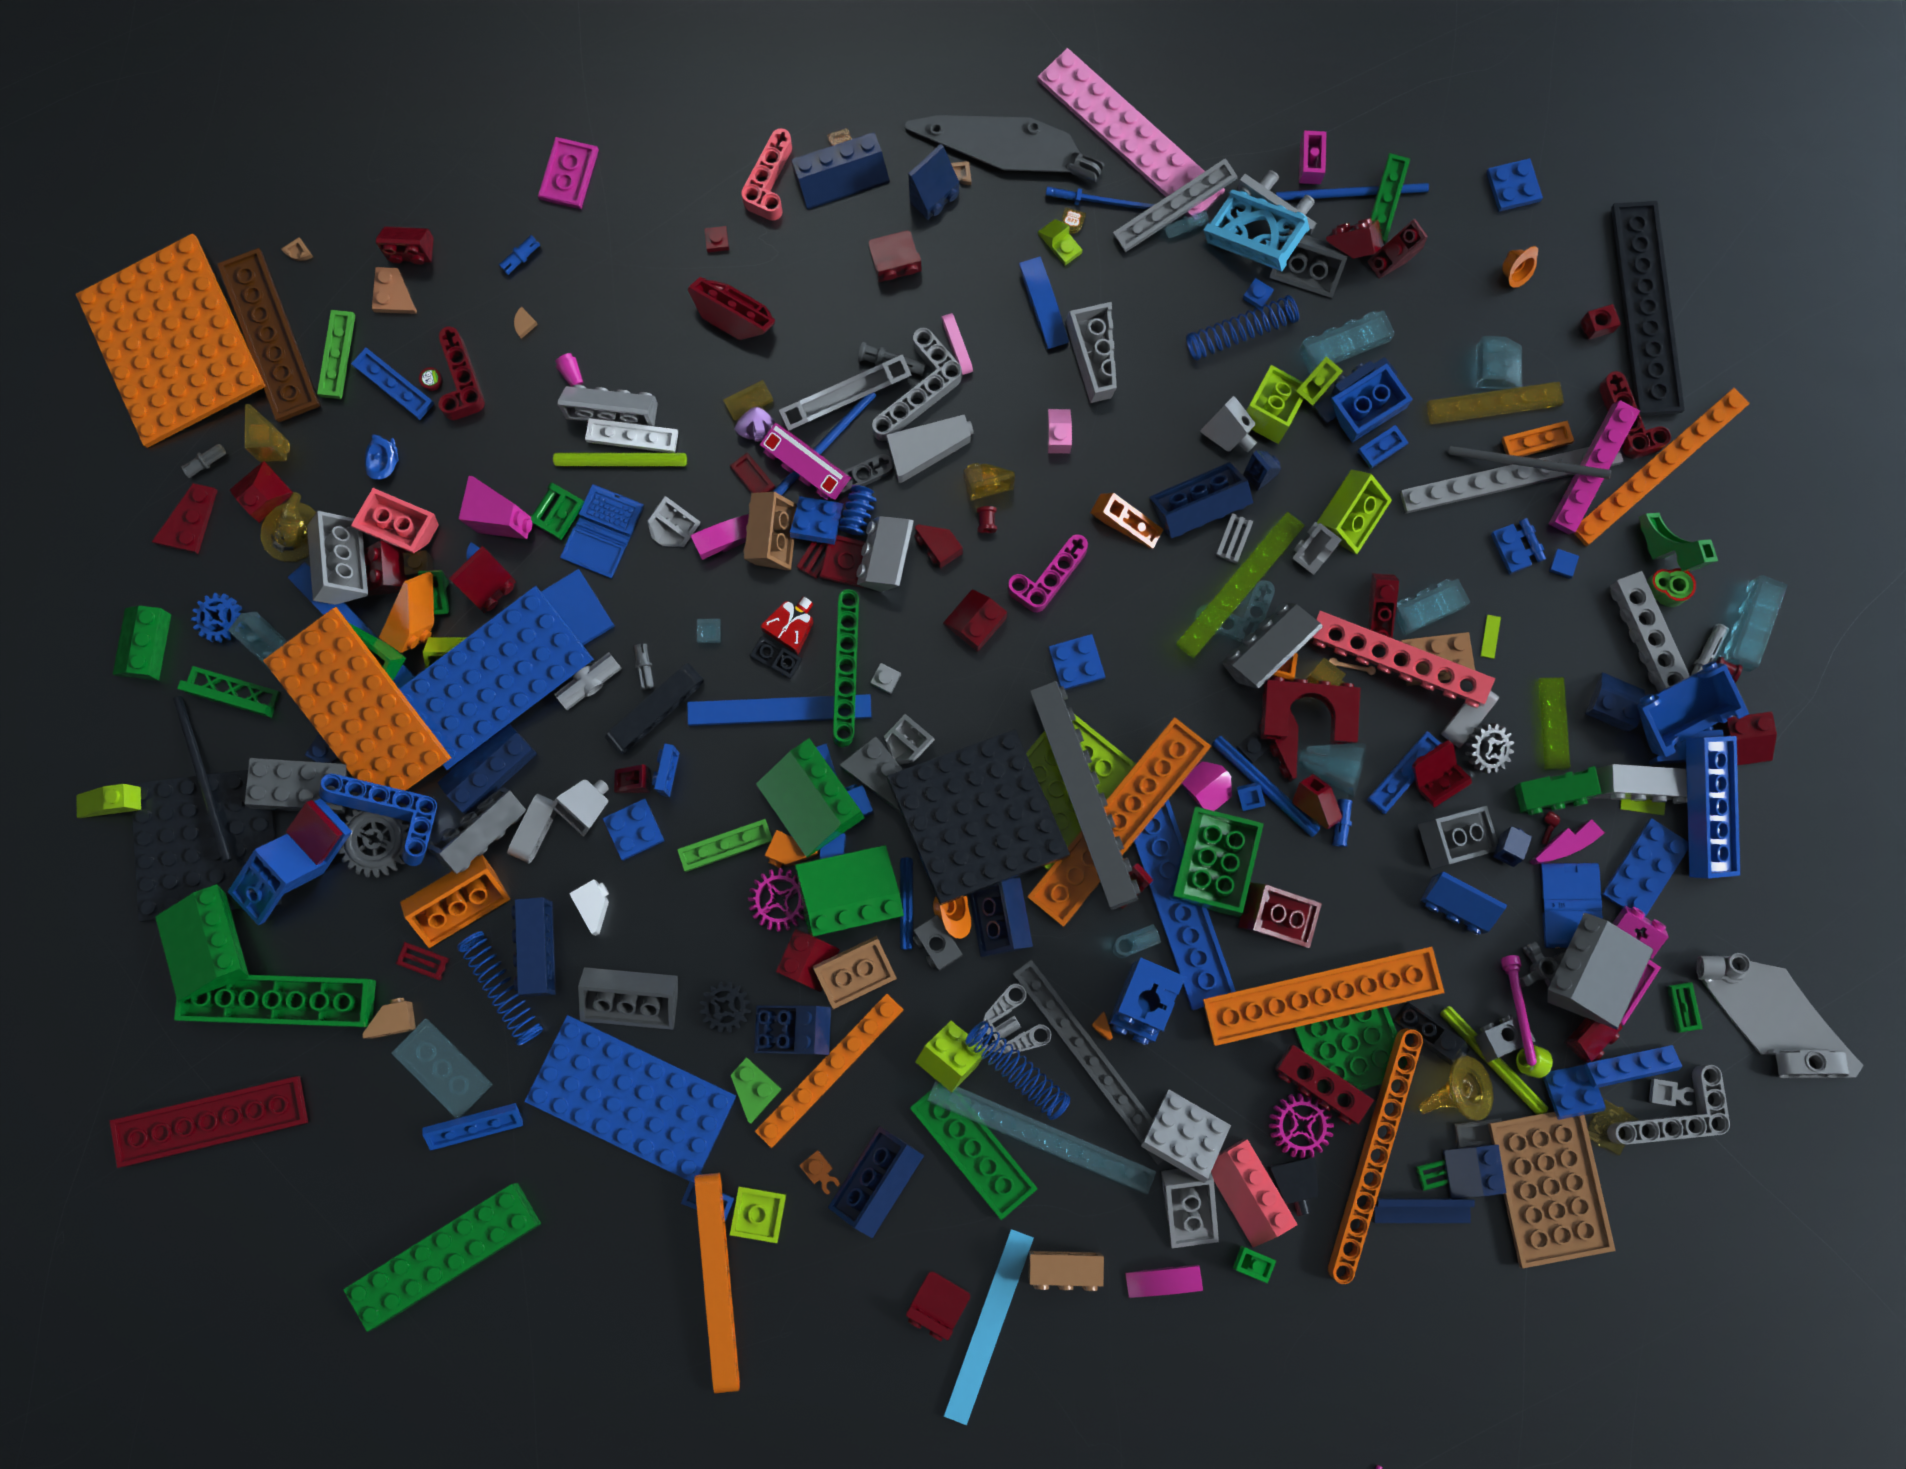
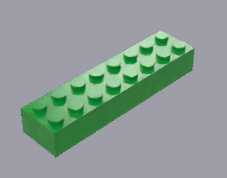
M249 975L248 978L180 1003L176 997L174 1020L367 1028L373 1020L376 980Z
M511 1184L343 1290L366 1331H371L541 1225V1222L519 1184Z

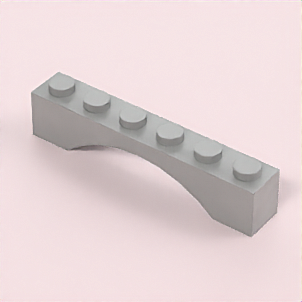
M902 354L780 409L779 412L789 431L911 376V372Z

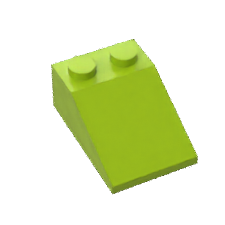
M1271 365L1246 409L1255 422L1252 430L1279 444L1304 399L1296 392L1303 382Z

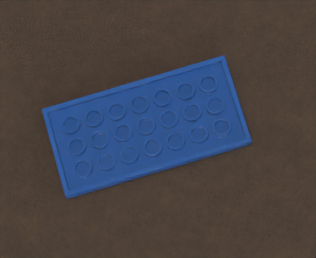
M534 586L401 687L400 691L451 756V759L443 764L445 769L448 770L594 659L538 587Z
M567 1015L524 1102L673 1174L695 1182V1175H700L737 1095Z

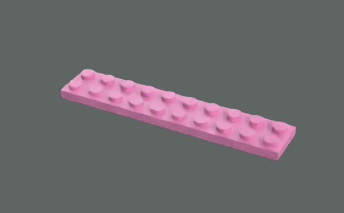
M1068 48L1037 77V81L1164 196H1169L1205 172ZM1221 189L1185 214L1195 222L1224 194L1225 189Z

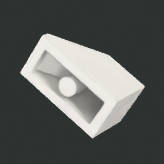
M592 880L569 894L591 934L596 936L600 934L609 903L606 896L609 893L603 883L599 884L596 880Z

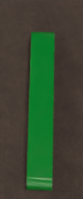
M846 589L839 594L837 605L832 737L834 743L839 747H847L852 743L855 725L859 597L851 589ZM845 599H851L854 602V604L851 606H846L843 604L842 601ZM848 620L853 623V626L846 628L841 623ZM844 642H848L853 647L849 650H845L840 645ZM848 664L852 669L849 672H844L840 669V666ZM847 686L851 689V692L842 694L839 688ZM846 708L850 711V714L844 717L838 713V710ZM840 730H845L850 736L846 739H841L837 733Z

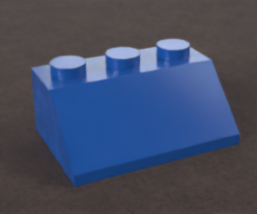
M1387 363L1331 398L1339 425L1352 443L1407 409L1413 400Z
M1444 871L1432 876L1420 900L1426 904L1425 907L1435 913L1440 911L1446 914V919L1456 924L1461 922L1467 925V930L1477 935L1488 933L1507 907L1506 904Z

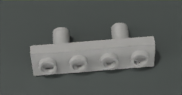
M1269 170L1259 183L1247 174H1244L1240 179L1237 191H1244L1255 198H1263L1268 203L1274 205H1282L1287 210L1295 213L1301 212L1306 216L1315 203L1311 196L1304 195L1294 208L1271 192L1270 189L1279 179L1278 174L1273 170ZM1307 217L1310 229L1305 235L1311 236L1317 223Z

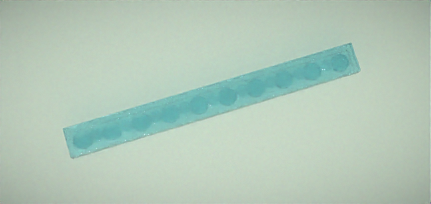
M935 1080L927 1099L932 1104L1147 1195L1149 1193L1156 1171L960 1087H957L951 1093L940 1082Z

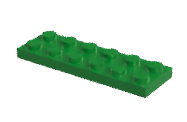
M938 1083L910 1107L1001 1220L1038 1189L956 1089L951 1093L941 1083Z

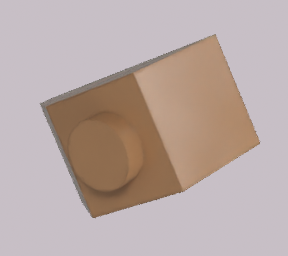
M404 998L389 1000L390 1004L383 1005L365 1029L363 1038L373 1039L416 1030L412 1002L404 1001Z

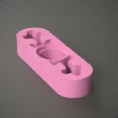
M953 313L941 316L954 357L961 366L962 375L973 372L969 355Z

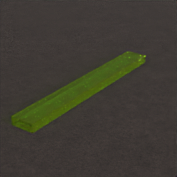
M1287 512L1177 641L1176 645L1194 659L1302 531L1305 525Z

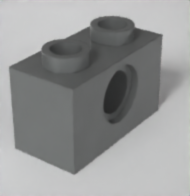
M938 915L914 929L916 935L912 938L919 949L925 948L928 956L925 958L932 969L937 967L938 971L963 956ZM934 938H939L943 942V947L938 951L932 950L929 946L930 941Z
M1509 1015L1499 1020L1500 1025L1496 1027L1493 1023L1480 1028L1482 1033L1474 1037L1487 1063L1524 1047L1517 1017L1513 1018L1512 1015ZM1531 1032L1532 1041L1535 1042L1536 1040Z

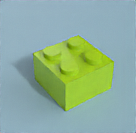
M952 1021L924 1046L916 1060L919 1066L951 1093L977 1068L982 1060L981 1055L985 1050L983 1048L980 1052L975 1053L978 1043L968 1047L965 1044L968 1034Z

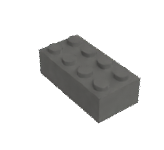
M250 758L245 805L250 809L300 811L306 802L320 799V783L325 775L337 774L349 777V771L346 769V764ZM333 786L326 787L328 790H336ZM325 802L335 814H345V806Z

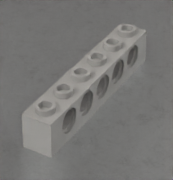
M1640 571L1624 577L1610 585L1611 596L1620 607L1621 618L1630 629V638L1636 643L1639 649V658L1646 665L1649 671L1648 678L1655 685L1658 693L1670 687L1667 683L1668 678L1672 679L1674 684L1689 677L1687 668L1643 572ZM1630 595L1636 598L1637 604L1630 601ZM1639 616L1645 618L1646 625L1639 621ZM1648 637H1652L1655 640V646L1649 643ZM1658 657L1665 661V667L1658 663Z

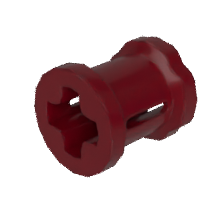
M982 506L977 508V514H979L977 532L994 533L997 531V526H995L996 507Z
M1721 656L1718 657L1715 661L1716 664H1726L1736 683L1741 675L1742 665H1735L1725 661Z

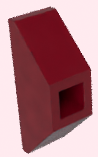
M1413 219L1367 262L1380 279L1411 260L1423 249L1428 236L1416 219Z

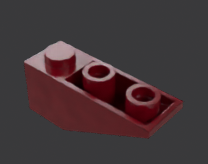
M1372 573L1369 594V630L1393 639L1399 580L1393 574Z
M1289 710L1288 737L1285 740L1269 739L1271 743L1269 747L1274 758L1278 757L1281 764L1279 769L1285 779L1288 778L1290 783L1297 777L1298 724L1291 710Z

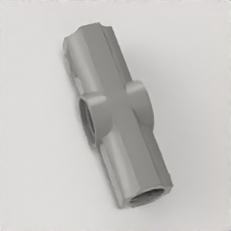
M608 652L593 665L579 670L573 676V680L554 695L564 708L569 710L584 697L591 696L599 691L603 683L622 668Z

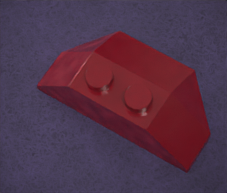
M699 277L688 287V292L701 317L739 340L762 335L775 323L774 317L771 316L765 305L729 284Z

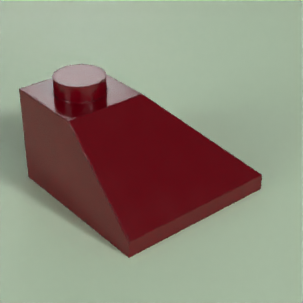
M262 461L229 489L240 505L259 523L294 494L265 461Z

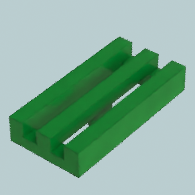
M1693 982L1667 986L1676 1032L1703 1029ZM1683 988H1686V990H1687V995H1688V999H1689L1690 1009H1691L1692 1018H1693V1022H1694V1025H1693V1026H1691V1023H1690V1018H1689V1013H1688V1006H1687V1003H1686V1000H1685V995H1684V990H1683ZM1676 990L1678 992L1685 1027L1683 1026Z
M1444 1159L1415 1167L1422 1191L1448 1184V1179L1429 1184L1426 1183V1179L1445 1175L1447 1173L1446 1169L1425 1175L1423 1173V1170L1445 1165Z

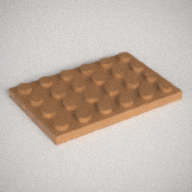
M1555 1111L1488 1123L1492 1144H1499L1507 1192L1503 1195L1519 1267L1523 1269L1616 1251L1585 1115L1558 1120Z

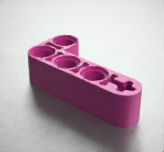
M1073 535L1069 538L1036 583L1022 574L1013 575L1009 580V595L1030 611L1041 612L1084 558L1088 548L1087 539L1082 535ZM1081 545V549L1078 548L1072 556L1073 546ZM1066 561L1070 567L1062 569L1058 566V563ZM1052 578L1056 581V585L1049 587L1044 581ZM1018 582L1022 583L1025 588L1021 591H1016L1012 585ZM1039 596L1043 602L1041 604H1034L1031 602V598Z

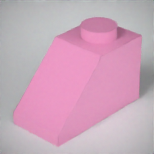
M1048 409V453H1070L1072 446L1071 410Z

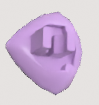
M753 407L738 419L734 430L744 438L753 439L755 442L763 441L775 424V421L763 409Z

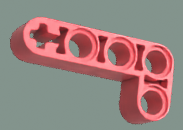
M780 128L772 133L741 192L744 206L748 211L771 221L779 219L783 213L781 200L777 194L771 192V189L792 151L791 136L786 129ZM776 159V162L768 163V160ZM761 177L767 178L765 181H758ZM750 196H757L754 200H748ZM769 205H776L774 209L767 208Z

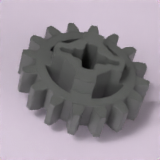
M1483 723L1482 728L1475 727L1476 734H1469L1472 741L1466 743V746L1470 747L1466 755L1471 756L1468 762L1475 764L1474 769L1485 773H1497L1498 768L1505 769L1504 762H1511L1508 755L1514 753V750L1510 749L1514 741L1509 740L1512 734L1505 732L1506 727L1495 723Z

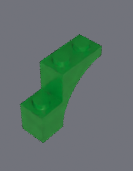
M1647 513L1639 516L1641 530L1645 535L1647 549L1652 559L1667 558L1676 554L1677 563L1682 572L1697 570L1718 561L1711 539L1690 542L1673 534L1663 522L1660 513Z

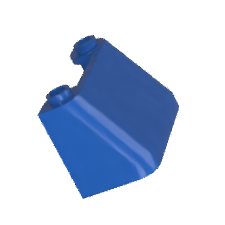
M1715 661L1709 662L1702 666L1703 670L1655 695L1649 694L1640 699L1637 708L1652 753L1668 757L1676 752L1674 746H1681V742L1686 740V738L1718 722L1725 723L1728 721V718L1736 715L1737 719H1740L1749 714L1726 664H1716Z

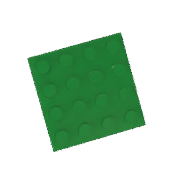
M1387 1006L1294 1028L1303 1052L1360 1091L1382 1084L1397 1035ZM1405 1056L1398 1060L1400 1069L1405 1068L1407 1065ZM1320 1080L1317 1084V1089L1320 1093H1325L1328 1089V1084L1325 1080ZM1342 1093L1338 1096L1337 1099L1345 1097L1346 1095Z

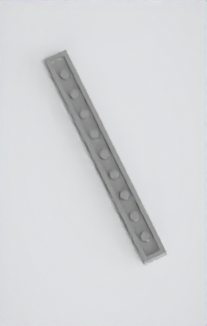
M1589 447L1539 459L1580 465ZM1620 450L1611 466L1619 465L1623 462ZM1508 465L1400 491V496L1406 514L1575 474Z

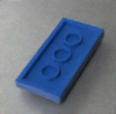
M1649 819L1601 893V896L1621 909L1625 905L1631 909L1636 907L1644 912V917H1646L1689 849L1688 842L1656 820Z

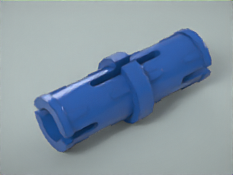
M530 235L519 247H514L512 249L513 252L498 265L509 275L521 262L525 263L527 261L526 258L541 245Z
M1338 799L1337 802L1342 819L1335 824L1332 845L1347 847L1349 827H1352L1350 816L1353 801Z

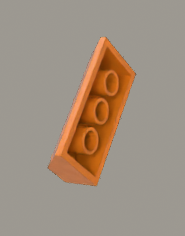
M483 855L475 857L465 871L457 874L450 872L400 902L405 919L428 948H431L510 900L494 869Z

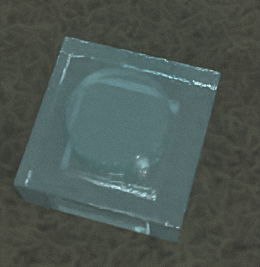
M697 619V642L721 643V620Z

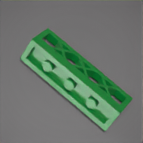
M192 666L187 682L180 680L177 688L187 694L269 718L273 716L281 693L277 690ZM198 673L206 676L207 684L203 686L194 684ZM224 680L230 689L220 692L217 691L215 684ZM243 687H248L251 696L245 699L238 697L236 691ZM264 693L272 694L269 706L261 704L257 697Z

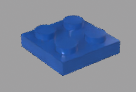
M1530 158L1488 168L1486 173L1499 212L1541 202L1543 199Z
M799 496L790 530V537L835 545L844 503Z
M1092 634L1048 647L1060 687L1064 686L1065 690L1105 679V673Z
M665 743L664 748L660 749L658 753L657 763H660L658 772H654L652 785L655 786L654 789L661 796L670 797L680 753L674 745Z
M646 799L603 818L622 861L665 841Z
M1585 1065L1550 1071L1543 1077L1558 1120L1601 1112L1606 1108L1599 1088L1593 1089L1584 1069Z

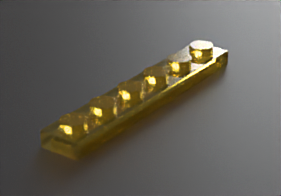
M1560 382L1429 400L1427 408L1430 423L1438 424L1562 406L1564 399Z

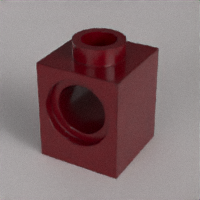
M1613 304L1588 311L1581 319L1582 330L1584 333H1587L1589 340L1613 333L1621 325ZM1595 320L1601 321L1603 325H1598Z

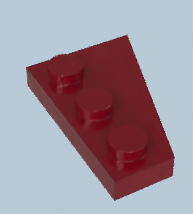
M193 483L152 542L156 545L199 554L218 490Z

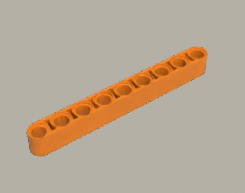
M720 1173L695 1175V1193L714 1393L734 1392L740 1390L721 1175Z

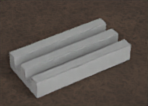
M1232 513L1216 556L1237 564L1253 521H1247L1243 517L1239 518L1236 514ZM1234 522H1237L1238 525L1227 553L1224 554L1222 551ZM1242 525L1246 526V529L1242 536L1235 557H1232V550L1238 538Z

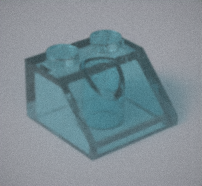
M1483 336L1477 344L1476 388L1521 390L1522 346L1507 337Z

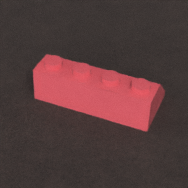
M1242 1139L1218 1154L1211 1174L1217 1188L1253 1248L1282 1235L1298 1225L1248 1139Z

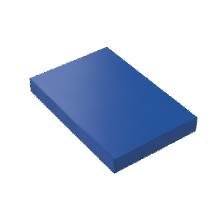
M579 569L541 591L583 646L615 627Z

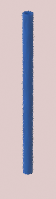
M1404 184L1400 194L1428 192L1429 184ZM1379 186L1275 192V195L1284 201L1301 200L1304 195H1309L1313 199L1377 195Z
M873 392L862 397L813 450L821 454L876 397V394ZM793 471L773 492L782 495L800 475Z

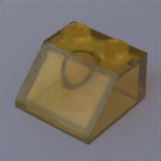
M245 404V449L259 462L287 461V453L290 452L289 441L250 404Z

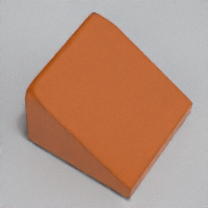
M1103 1011L1091 1024V1027L1109 1041L1113 1036Z

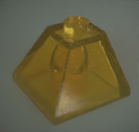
M973 463L968 465L967 469H963V476L971 501L1014 489V471L986 463L981 465Z

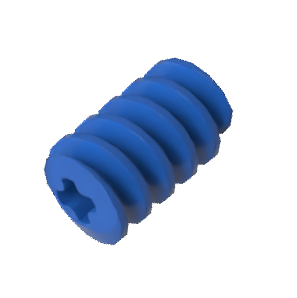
M852 485L851 491L853 493L848 495L850 501L845 504L846 510H843L842 513L844 518L840 519L839 523L841 526L838 528L852 535H865L866 532L860 528L867 527L868 523L863 520L870 519L871 515L866 511L874 510V507L869 502H876L877 499L872 496L874 491L870 488Z

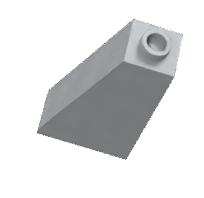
M965 414L887 434V443L898 483L906 481L970 443L971 434H974L971 421H966Z

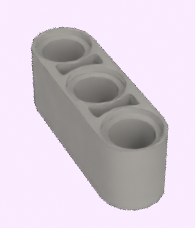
M1490 691L1483 707L1479 705L1478 708L1471 707L1464 702L1443 729L1441 735L1460 748L1469 738V734L1474 732V728L1481 723L1495 705L1499 696Z
M540 794L535 795L509 845L507 852L509 855L528 864L532 862L557 812L551 807L554 803L553 800Z

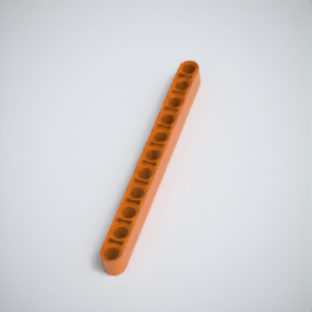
M1401 1029L1396 1035L1328 1265L1329 1275L1340 1284L1350 1283L1355 1276L1419 1058L1423 1038L1418 1031L1413 1029ZM1411 1033L1414 1037V1042L1407 1046L1405 1044V1037ZM1405 1056L1407 1065L1405 1068L1400 1069L1398 1060ZM1398 1079L1400 1081V1088L1398 1091L1393 1092L1391 1084L1394 1080ZM1391 1102L1394 1107L1393 1112L1386 1115L1384 1111L1385 1105ZM1385 1125L1387 1133L1384 1137L1379 1138L1378 1129ZM1374 1149H1379V1159L1372 1161L1371 1152ZM1368 1172H1372V1182L1369 1184H1365V1174ZM1365 1195L1367 1199L1366 1204L1363 1207H1358V1198ZM1359 1219V1227L1356 1230H1351V1221ZM1352 1242V1251L1345 1254L1343 1251L1344 1245ZM1340 1266H1345L1346 1273L1341 1277H1337V1269Z

